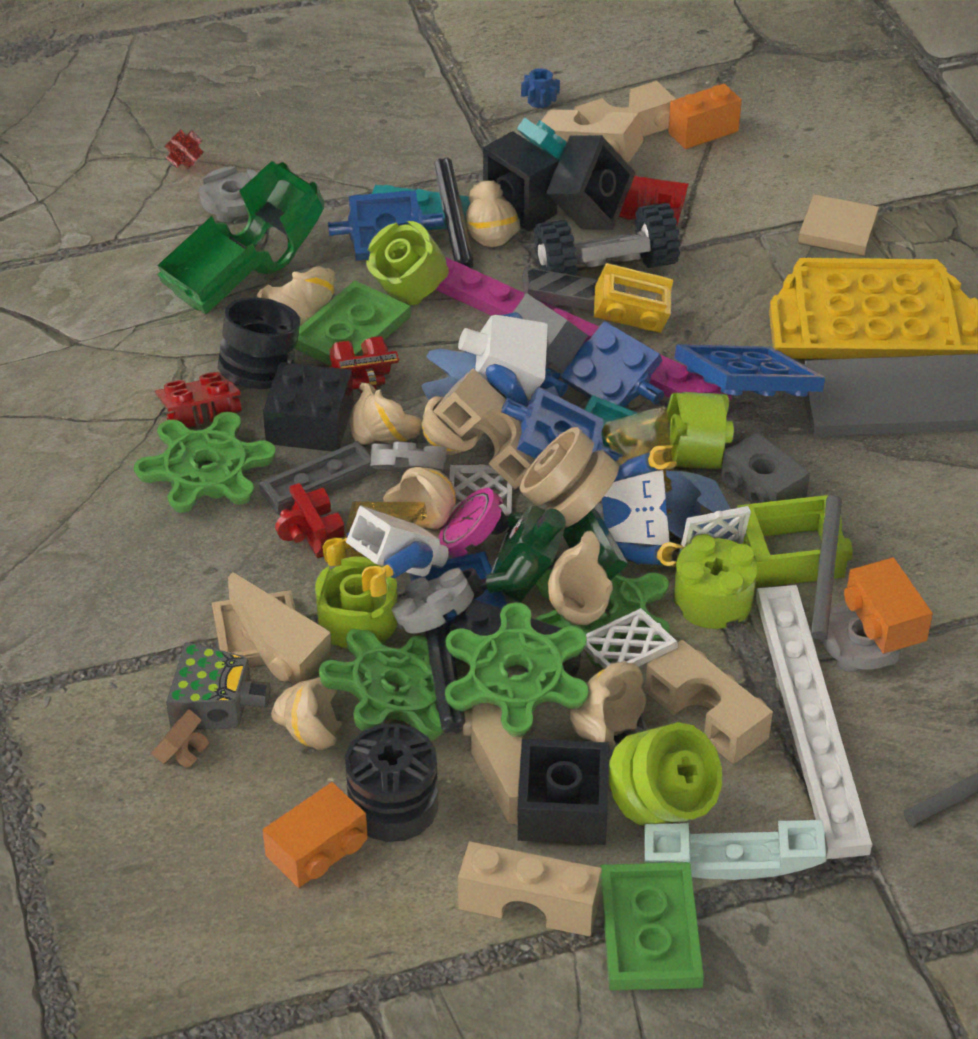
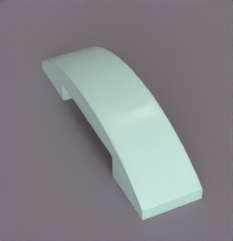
M823 820L778 821V832L689 834V823L644 824L645 863L690 862L691 874L695 878L731 880L765 878L801 871L826 862Z

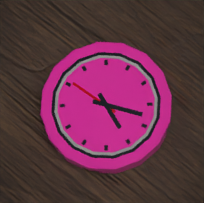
M488 487L479 489L469 495L455 508L446 524L441 528L438 539H440L441 545L448 548V555L451 557L466 555L468 551L464 548L471 543L475 546L481 544L495 528L502 512V508L498 505L503 504V500L492 489Z

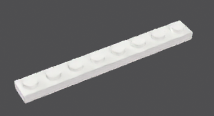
M797 585L757 588L756 602L815 819L823 820L826 859L870 855L872 842Z

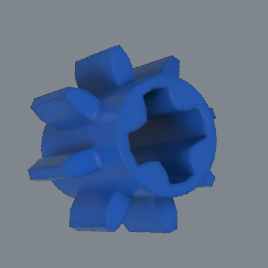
M537 68L530 71L529 75H524V82L521 83V97H528V103L531 106L545 108L551 105L552 101H557V94H560V80H553V73L551 71Z

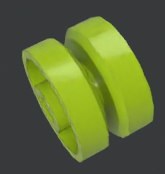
M676 722L626 736L615 747L609 762V785L615 803L622 813L636 824L644 826V824L683 822L706 815L717 803L722 788V765L717 749L705 733L691 724Z

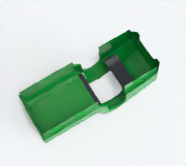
M273 161L269 162L239 190L249 216L248 223L243 231L238 234H232L225 222H215L213 217L210 216L157 265L160 269V272L157 274L159 279L181 300L195 310L199 309L204 314H207L253 270L266 275L279 271L294 258L298 248L307 238L324 210L325 202L315 182L308 183L289 170L288 165L284 162L279 164ZM272 227L284 233L288 238V247L276 262H273L269 252H256L254 248L265 236L267 230Z

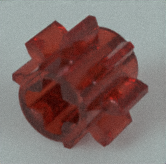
M180 129L164 146L170 152L166 159L176 169L181 164L189 169L204 153L199 147L203 140L193 130L186 134Z

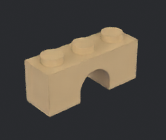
M654 81L630 89L629 107H614L601 98L576 106L575 110H579L582 125L597 123L608 112L638 113L642 136L644 137L668 129L670 101L676 98L658 81Z
M550 109L541 120L566 142L570 135H602L626 162L632 159L643 143L638 113L608 112L601 121L590 125H582L579 110Z
M472 368L449 390L433 412L460 437L471 428H477L485 432L492 440L495 448L494 456L488 464L513 488L517 489L521 485L527 470L535 461V458L517 450L522 432L521 421L501 413L506 399Z
M684 640L678 642L677 649L647 664L645 692L673 715L691 705H701L711 709L706 713L704 733L715 746L717 752L733 765L769 739L773 711L769 709L767 704L760 698H755L740 686L733 676L725 674L711 663L701 651L695 650Z
M469 841L458 875V909L502 918L507 903L513 901L527 902L544 912L546 928L591 937L600 901L602 868Z

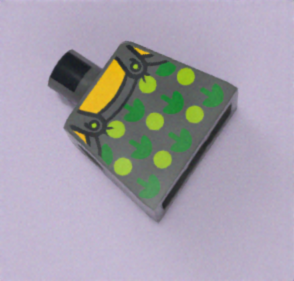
M185 642L166 701L170 729L188 709L202 719L195 729H234L240 725L245 705L267 708L270 700V683L250 680L248 659L243 655Z

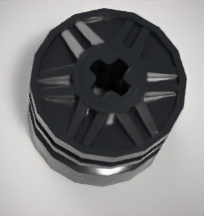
M252 297L232 301L225 308L222 330L223 339L221 340L218 358V370L222 376L232 383L246 388L271 389L279 363H294L295 361L294 348L297 346L300 330V317L297 312L286 304L272 299Z
M396 723L377 725L363 731L351 741L345 754L347 794L366 813L367 836L384 842L406 841L422 834L433 823L438 811L436 749L428 736L414 727Z

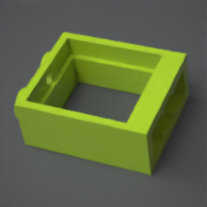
M828 495L737 505V508L748 506L751 511L743 544L749 545L754 551V558L757 564L755 588L817 581L821 549L770 555L764 536L817 530L822 541L825 505ZM841 516L834 579L845 578L847 561H851L853 558L851 540L848 537L844 538L842 533Z

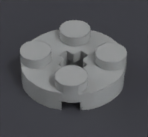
M225 167L210 172L203 178L204 184L202 187L199 186V197L202 207L209 213L216 215L217 220L221 222H231L236 217L248 215L239 190L257 172L247 169V174L237 172V167Z
M393 442V445L372 444L370 467L396 472H406V470L414 467H426L445 472L447 448L425 446L424 449L416 448V443Z
M456 568L430 581L422 577L410 582L405 587L407 595L396 603L391 610L400 628L404 627L407 633L425 632L446 623L443 615L455 609L457 615L464 611L472 602L474 593L461 569Z
M845 600L832 607L828 637L823 639L822 642L827 652L837 660L839 668L848 672H854L858 669L872 670L893 665L899 661L902 649L883 654L874 640L856 634L857 630H863L865 633L863 623L855 611H851L848 608Z

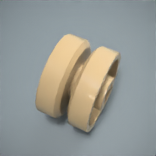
M578 427L570 428L560 434L538 455L524 475L519 488L521 493L535 505L546 504L545 510L553 508L560 511L566 520L565 528L577 523L601 501L612 486L619 470L617 462L604 450L592 452L593 441Z

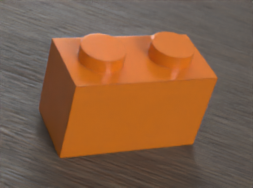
M724 83L670 101L668 133L684 149H688L738 132L742 99Z
M894 557L850 569L847 588L844 590L845 602L851 611H855L863 623L867 637L875 641L883 654L927 641L933 613Z
M331 782L263 828L265 855L300 888L311 879H317L324 875L331 865L345 855H351L361 848L363 843L367 841L366 813Z

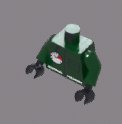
M531 505L525 512H511L509 516H506L502 511L501 517L491 534L499 535L508 527L509 529L504 534L491 572L487 574V578L481 579L474 568L462 571L474 593L473 599L482 595L485 590H488L489 593L503 592L521 603L555 559L566 527V520L563 514L553 508L545 510Z

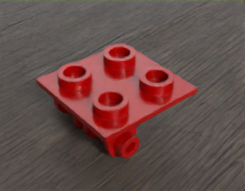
M635 176L619 217L635 220L637 219L635 214L639 207L667 203L670 205V209L674 211L673 218H676V225L678 226L689 183Z
M220 372L205 373L199 376V380L185 383L184 380L171 381L164 384L163 389L155 390L156 395L168 412H173L166 414L167 420H178L187 428L196 426L192 406H194L199 425L204 424L200 404H205L209 422L214 420L212 401L215 416L224 412L236 414V412L242 411L239 397L233 398V396L241 395L239 389L231 381L223 377Z

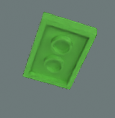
M354 280L300 326L297 346L294 349L331 366L330 348L336 342L349 341L352 343L355 356H362L361 344L363 341L382 336L384 340L388 338L411 317V306Z
M690 862L600 865V868H602L601 896L609 991L703 988L704 975Z

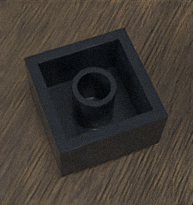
M513 131L483 147V181H495L500 184L503 191L502 196L515 209L521 227L529 231L535 228L536 224H541L557 215V204L546 192L558 166V159Z
M570 135L546 194L581 229L613 230L636 172L602 135Z
M280 362L263 409L265 440L278 446L331 452L340 449L354 403L352 370Z
M522 739L517 841L606 845L609 742Z

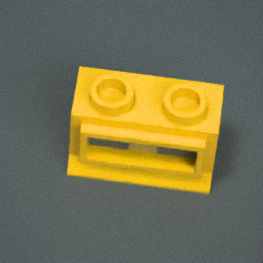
M606 263L595 285L594 317L661 333L671 315L673 279Z

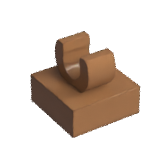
M188 709L150 754L164 764L175 753L178 763L189 768L197 758L189 752L188 745L193 746L200 753L209 745L208 739L203 734L193 732L202 719Z

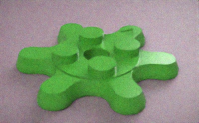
M233 412L218 414L210 427L199 431L188 429L178 420H167L162 422L157 428L158 436L168 446L167 450L157 456L140 458L134 464V472L145 483L157 481L170 482L173 488L168 493V503L178 513L191 511L196 501L204 495L211 498L226 496L232 503L242 505L250 501L254 492L253 483L246 479L243 473L251 468L264 467L271 464L276 450L269 441L259 440L246 443L238 440L235 436L240 429L241 419ZM206 461H212V462H213V463L208 464V465H203V466L201 467L202 469L199 468V465H200V464H203V463L206 462Z
M546 570L535 584L539 593L546 598H550L548 594V580L552 570ZM618 573L611 580L613 590L607 608L611 609L609 615L604 612L589 625H574L565 620L554 609L550 613L538 616L536 620L560 628L574 626L587 634L641 608L654 621L660 623L665 631L670 633V626L667 621L650 614L646 609V605L663 598L668 591L669 582L664 575L659 573H647L636 579L625 578ZM639 621L637 627L650 628L644 621ZM615 632L612 639H626L628 633ZM635 633L633 639L646 641L648 634ZM654 635L652 641L664 642L665 640L659 635ZM590 644L597 651L602 650L603 644ZM610 645L608 652H617L616 645ZM586 651L592 665L602 667L599 663L594 662V658ZM605 658L610 664L614 660V658Z
M517 602L510 603L501 610V627L496 633L489 636H480L463 628L451 631L446 638V648L451 655L470 665L469 673L465 677L453 681L445 689L447 703L457 711L468 710L480 703H491L502 709V727L509 735L514 737L523 736L529 731L533 724L532 712L539 704L555 702L569 709H577L584 704L589 695L587 684L581 679L568 675L563 668L565 661L578 656L585 648L587 643L585 632L580 628L568 626L553 634H540L531 626L532 614L530 609L526 605ZM515 665H521L527 668L528 673L512 675L510 678L506 669Z
M351 629L347 634V646L356 659L352 662L327 660L320 665V681L326 688L347 691L355 695L360 701L355 706L353 715L355 725L361 731L381 725L387 719L405 721L428 736L430 740H435L444 733L440 724L439 712L435 707L437 700L427 639L425 637L414 636L408 640L404 647L390 648L381 644L375 634L369 630ZM388 682L397 683L399 691L396 692L395 686L389 684Z

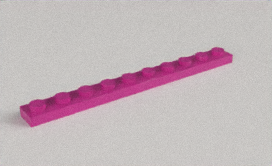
M447 257L445 258L446 265L449 268L448 276L435 289L491 316L513 313L524 297V292ZM541 302L586 333L588 337L584 343L599 328V326L553 305ZM660 355L663 361L653 372L649 382L656 388L663 390L664 396L668 398L676 392L725 394L720 391L721 387L705 382L702 375L688 371L687 366L663 355ZM727 394L730 401L732 399V395Z

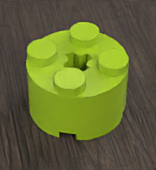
M407 221L409 224L399 226L397 223H393L380 230L370 242L368 247L370 252L369 261L366 260L367 268L390 297L414 306L419 304L424 297L431 294L439 286L441 281L448 276L449 268L446 265L444 253L421 224Z
M676 392L671 395L666 413V423H670V435H665V445H671L673 448L665 450L667 462L677 461V467L722 469L725 443L732 442L734 433L733 421L726 420L729 407L727 394Z
M707 534L693 537L691 544L687 545L677 558L673 596L675 605L680 607L683 611V617L687 621L703 628L721 629L726 628L728 622L738 619V623L748 617L753 607L757 576V564L753 549L746 544H738L723 538H713Z
M348 557L342 559L341 565L331 570L330 565L323 569L316 580L315 593L318 625L330 631L332 646L337 645L348 649L347 634L351 629L369 630L375 634L381 644L385 645L386 640L394 633L398 625L391 610L398 603L397 580L391 576L386 578L387 593L379 597H372L370 589L363 591V570L370 566H380L367 557Z

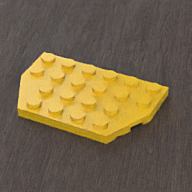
M799 258L793 267V272L788 274L784 280L783 288L779 294L774 295L770 301L769 317L772 344L775 350L782 352L792 359L829 360L978 354V300L975 297L969 298L960 289L961 283L947 272V268L938 259Z

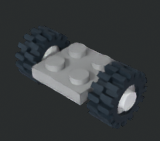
M667 203L639 207L635 214L637 218L635 219L637 227L635 234L628 233L573 243L574 237L571 235V228L565 220L536 224L534 229V243L536 247H534V250L537 253V265H539L541 270L576 276L578 273L576 264H587V267L606 265L607 258H620V261H631L640 259L641 256L647 268L676 264L679 260L678 256H680L678 248L680 247V240H678V235L680 234L679 229L676 228L677 220L673 218L674 211L670 209V205Z

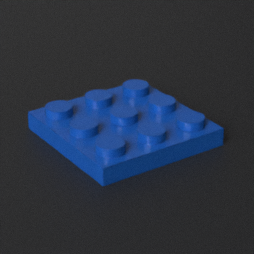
M676 344L674 359L686 365L688 371L702 375L705 382L721 387L720 391L725 394L742 395L744 390L753 391L765 396H774L776 391H785L794 396H807L808 391L823 392L824 376L782 352L775 350L773 347Z

